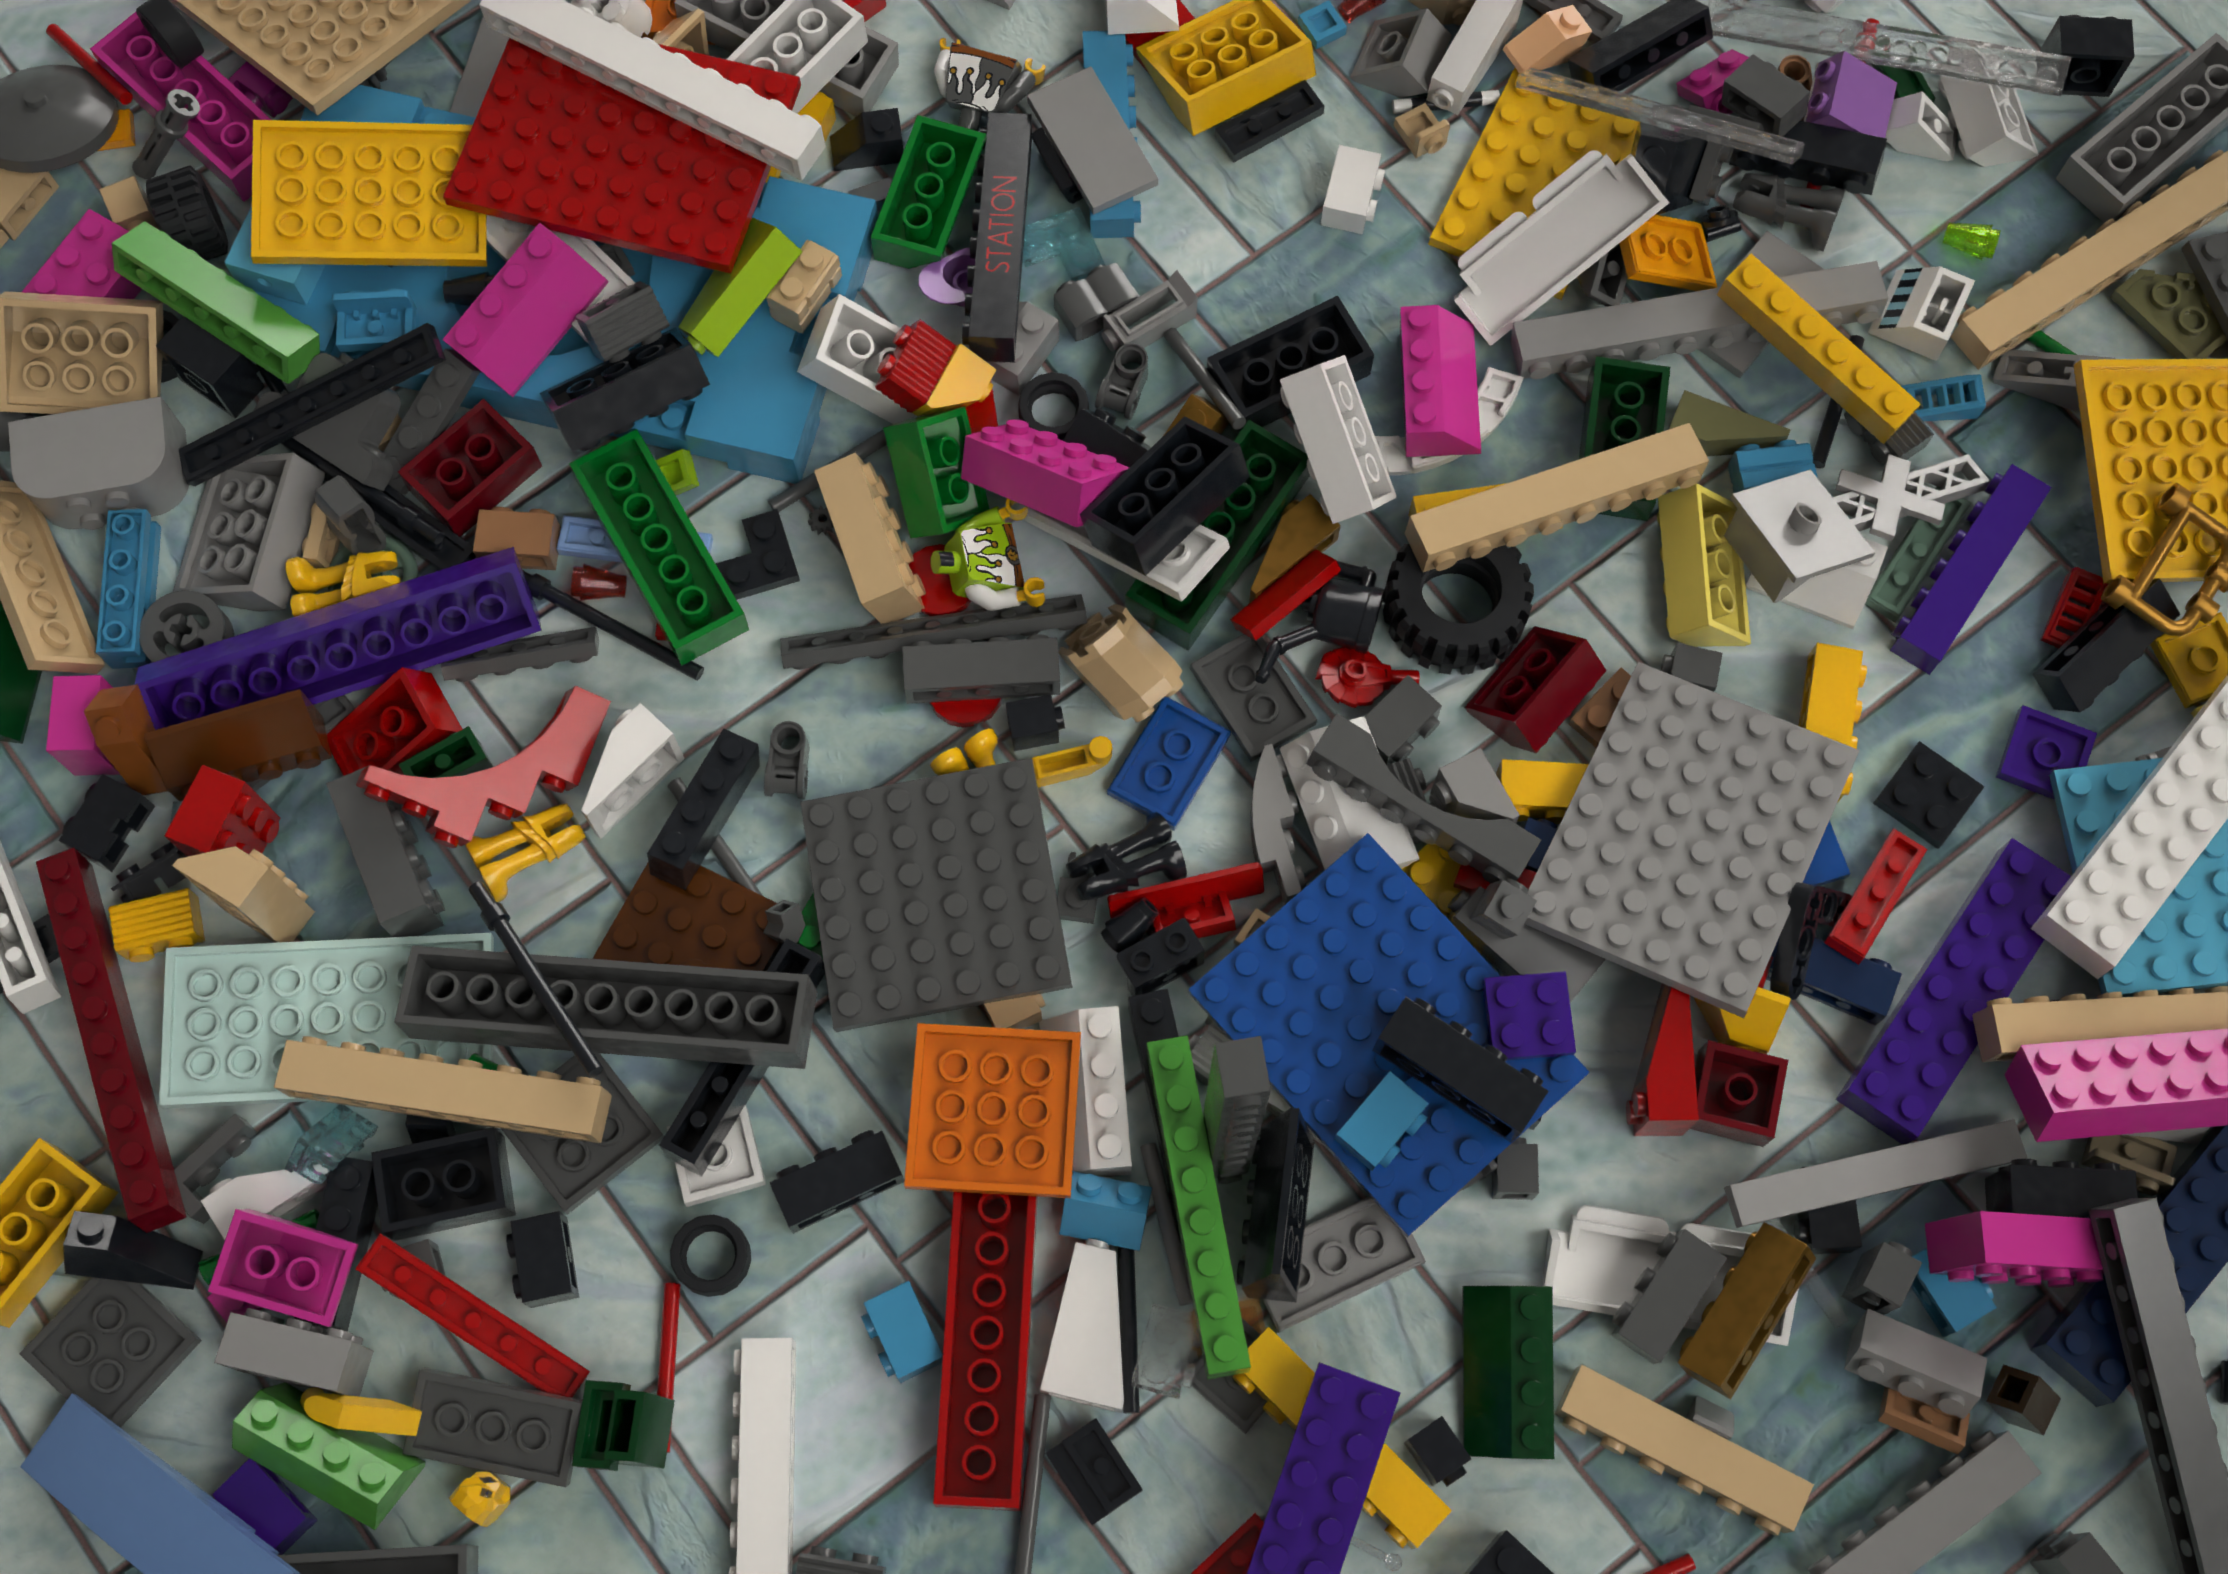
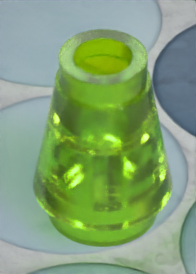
M1949 222L1943 244L1950 245L1980 260H1983V257L1993 259L2001 230L1993 229V225Z

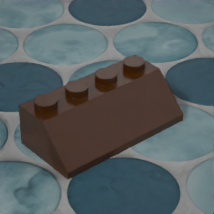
M301 689L144 733L145 741L166 790L179 802L184 800L202 765L247 783L258 779H276L283 772L296 768H314L320 765L321 761L332 758L323 716Z

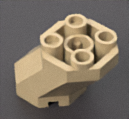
M1114 604L1108 607L1112 614L1103 618L1100 612L1087 619V624H1082L1072 631L1065 639L1069 648L1061 647L1058 653L1066 664L1106 704L1114 716L1122 720L1133 717L1136 722H1140L1152 714L1154 711L1153 706L1164 696L1170 697L1182 688L1184 683L1179 678L1182 669L1169 653L1133 618L1126 607Z

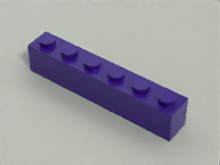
M2011 464L2004 475L1996 472L1984 492L1990 495L1985 504L1978 500L1966 518L1967 521L1972 523L1967 532L1961 529L1957 532L1947 547L1953 551L1948 561L1941 557L1929 575L1931 579L1935 580L1929 590L1922 587L1910 606L1916 609L1910 619L1903 616L1891 635L1896 637L1897 640L1890 649L1891 652L1925 673L1931 674L1946 654L2052 487Z

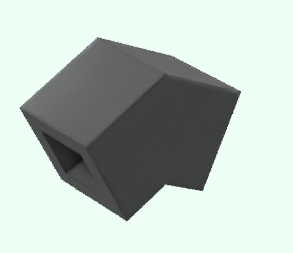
M782 900L765 911L768 919V924L763 932L765 935L780 944H783L786 939L795 943L798 942L806 926L798 903Z

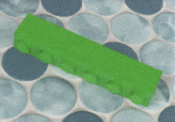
M146 221L112 242L114 271L285 383L289 384L302 375L312 359L320 354L319 333L311 326L295 319L280 306L272 304L258 295L252 288L241 284L229 276L223 269L215 267L201 258L195 251L187 249L173 240L167 233L158 230Z

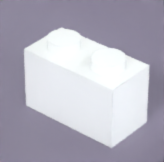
M1339 145L1323 205L1322 226L1363 234L1366 221L1373 222L1378 200L1372 199L1373 191H1381L1385 175V169L1379 168L1381 154Z

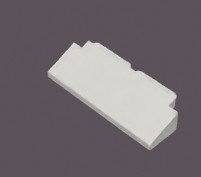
M1591 150L1534 196L1533 206L1536 209L1534 213L1529 217L1523 212L1513 213L1460 256L1458 266L1461 272L1459 275L1468 286L1454 296V301L1491 346L1513 328L1514 322L1523 321L1668 205L1669 202L1632 154H1629L1615 165L1607 154L1603 156L1599 151Z
M1583 1205L1578 1209L1576 1215L1571 1214L1569 1232L1549 1228L1542 1286L1553 1287V1305L1614 1316L1625 1301L1629 1304L1632 1303L1639 1292L1634 1288L1636 1281L1647 1267L1652 1270L1661 1258L1656 1253L1658 1247L1668 1233L1675 1236L1676 1232L1669 1231L1667 1222L1660 1217ZM1687 1223L1682 1226L1681 1230H1688L1727 1257V1260L1683 1328L1698 1330L1702 1323L1701 1317L1704 1309L1711 1301H1716L1723 1289V1280L1726 1273L1731 1267L1738 1265L1745 1253L1746 1241L1752 1233L1695 1223ZM1798 1290L1766 1342L1788 1346Z

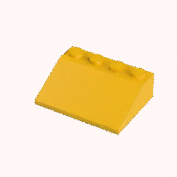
M1233 0L1179 26V31H1169L1136 47L1138 56L1175 117L1193 136L1263 101H1267L1271 97L1304 80L1316 76L1312 41L1271 0Z

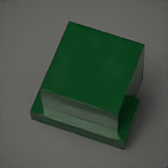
M586 1380L572 1466L618 1471V1465L664 1469L675 1400L647 1392L630 1391L631 1385L625 1383Z

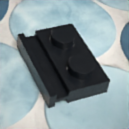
M1096 1418L1045 1453L1092 1526L1143 1491Z

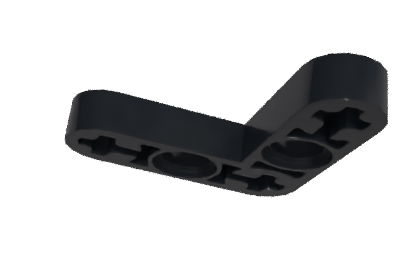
M1797 882L1794 885L1788 900L1791 911L1780 935L1770 979V991L1790 997L1791 1000H1796L1799 997L1805 982L1817 925L1819 923L1833 927L1850 900V894L1808 883Z

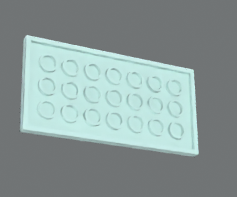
M492 933L166 948L159 1106L163 1109L315 1101L289 1097L274 1088L286 1040L302 1042L303 1036L320 1038L327 1041V1046L339 1048L342 1042L356 1043L365 1046L367 1052L379 1053L380 1048L396 1049L404 1052V1057L418 1059L420 1053L432 1054L442 1057L444 1059L443 1063L455 1065L458 1064L459 1059L468 1060L474 1053L493 1062V1045L410 1039L394 1022L412 946L494 952V937Z

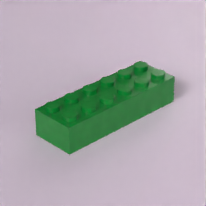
M637 429L569 463L577 484L681 666L749 631L742 608Z

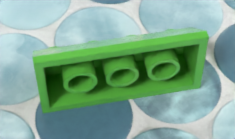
M286 1382L260 1389L233 1420L232 1448L376 1530L423 1470L426 1462L416 1456L402 1454V1448L374 1432L337 1429L314 1421L301 1406L300 1399L303 1392Z

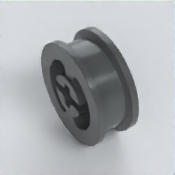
M181 590L160 597L147 609L141 620L139 641L145 655L152 662L171 657L165 651V646L168 643L181 654L234 637V630L229 618L213 600L199 592ZM191 615L208 617L209 626L204 629Z

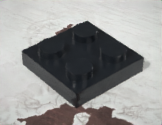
M1919 741L1873 804L1939 849L1985 786Z

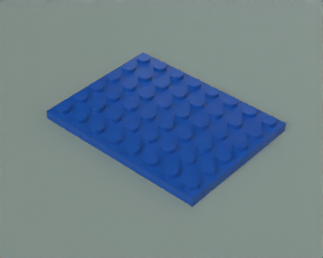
M1369 833L1188 989V993L1231 1041L1261 1036L1270 1085L1291 1108L1300 1109L1310 1130L1406 1237L1410 1236L1511 1144L1372 1051L1378 1037L1405 997L1412 1001L1416 997L1426 1001L1437 1010L1436 1017L1448 1025L1451 1021H1455L1464 1026L1472 1033L1470 1039L1483 1048L1486 1044L1490 1045L1482 981L1484 978L1501 976ZM1574 1055L1506 1060L1507 1064L1519 1072L1522 1068H1525L1535 1073L1543 1080L1541 1086L1549 1091L1522 1133L1590 1073ZM1391 1071L1429 1103L1422 1112L1428 1118L1412 1137L1407 1132L1402 1135L1396 1143L1401 1148V1151L1386 1168L1378 1164L1371 1171L1334 1138L1388 1072Z

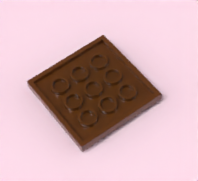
M647 863L592 959L767 971L782 945L763 933L768 924L765 911L777 903L701 865L687 889L683 890L650 875L649 863Z

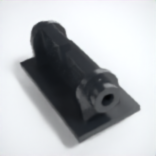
M171 842L167 843L150 854L154 859L152 863L142 869L136 863L116 875L120 883L113 886L111 890L115 891L119 888L124 890L126 894L120 897L123 903L163 893L154 881L155 879L161 877L169 889L186 878L172 866L177 859L184 858L177 847L175 848Z

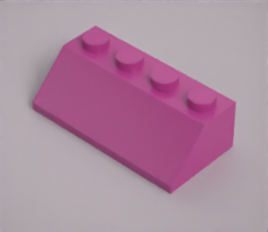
M539 223L442 340L511 397H514L569 331L572 323L576 320L575 316L589 307L609 281L569 245Z
M1439 305L1400 307V346L1406 457L1481 454L1474 325Z

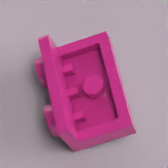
M1733 49L1722 53L1717 59L1700 69L1694 70L1689 76L1677 82L1678 95L1699 107L1731 114L1733 111L1721 104L1724 80L1749 57Z

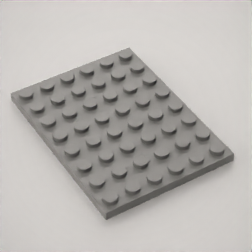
M1638 662L1529 887L1527 895L1536 899L1537 902L1528 916L1525 925L1744 1018L1791 911L1788 905L1791 890L1797 882L1803 883L1860 750Z

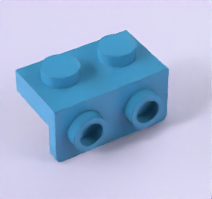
M386 288L382 291L373 292L348 290L344 293L332 294V303L337 310L336 346L340 352L373 351L416 329L417 308L407 290L398 288Z

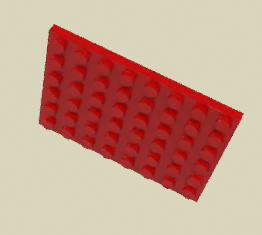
M509 38L443 198L449 206L532 226H537L541 223L548 230L731 274L771 166ZM658 44L661 48L673 54L678 52L685 55L692 63L704 69L712 68L716 70L723 78L737 85L742 83L749 86L756 94L768 100L776 99L791 111L794 107L801 88L799 76Z

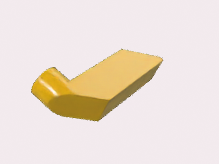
M1098 736L1093 738L1090 744L1033 757L1038 788L1088 776L1104 767L1112 757L1111 741L1107 737Z
M317 1387L305 1390L300 1399L302 1408L311 1419L337 1429L416 1436L422 1415L421 1410L393 1400L330 1394Z

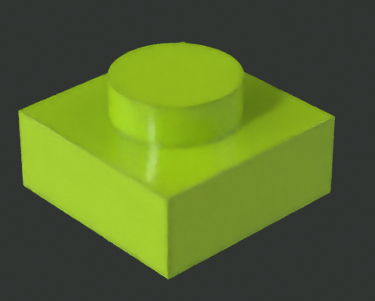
M681 449L655 460L676 496L699 486L689 450Z

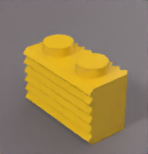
M189 888L108 908L115 952L131 962L149 961L155 957L154 954L164 952L166 948L192 947L196 943H203L205 941L199 898Z

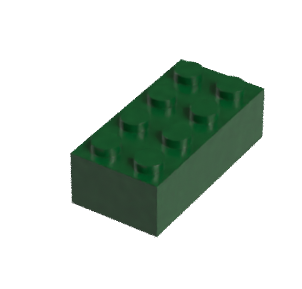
M1596 356L1588 376L1579 459L1663 432L1671 367ZM1646 498L1632 502L1623 510L1612 512L1610 509L1598 514L1648 521L1656 504V499L1646 500Z

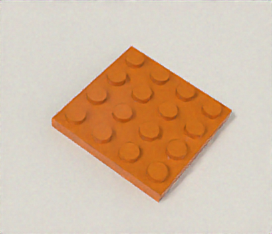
M917 1023L904 1180L905 1189L1071 1198L1081 1032Z

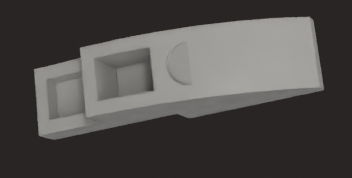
M1273 744L1264 746L1253 786L1250 811L1251 840L1255 862H1260L1263 873L1274 871L1283 904L1286 905L1306 887L1303 871L1300 866L1294 867L1290 855L1295 853L1291 833L1289 830L1283 831V829L1292 827L1294 814L1298 813L1299 809L1294 791H1287L1283 778L1287 777L1284 759L1282 755L1276 756Z

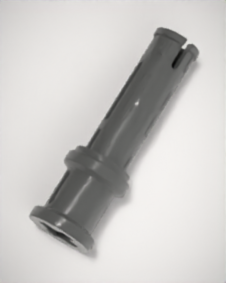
M181 89L171 90L166 96L165 108L156 113L154 118L155 129L132 164L133 171L140 178L151 179L156 175V171L168 154L174 141L182 138L187 133L189 120L198 115L200 111L199 102L189 92Z

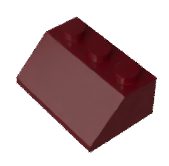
M1534 626L1464 708L1510 746L1537 753L1548 742L1549 738L1563 721L1571 715L1572 711L1586 694L1594 688L1595 684L1607 670L1587 639Z

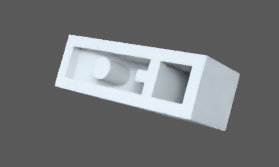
M324 1163L236 1177L233 1180L228 1178L214 1185L209 1191L210 1195L202 1199L201 1202L225 1240L235 1209H251L283 1218L326 1189L331 1164Z

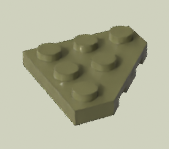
M2139 269L2110 296L2116 304L2175 359H2207L2228 341L2194 273L2176 272L2172 276L2155 274V270Z

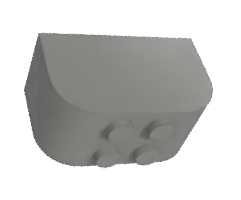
M162 397L8 422L13 479L16 485L44 516L58 527L65 529L84 528L88 530L103 528L107 524L108 510L147 509L151 517L162 515L174 509L183 500L188 491L189 484L186 482L179 455V449L187 445L186 430Z

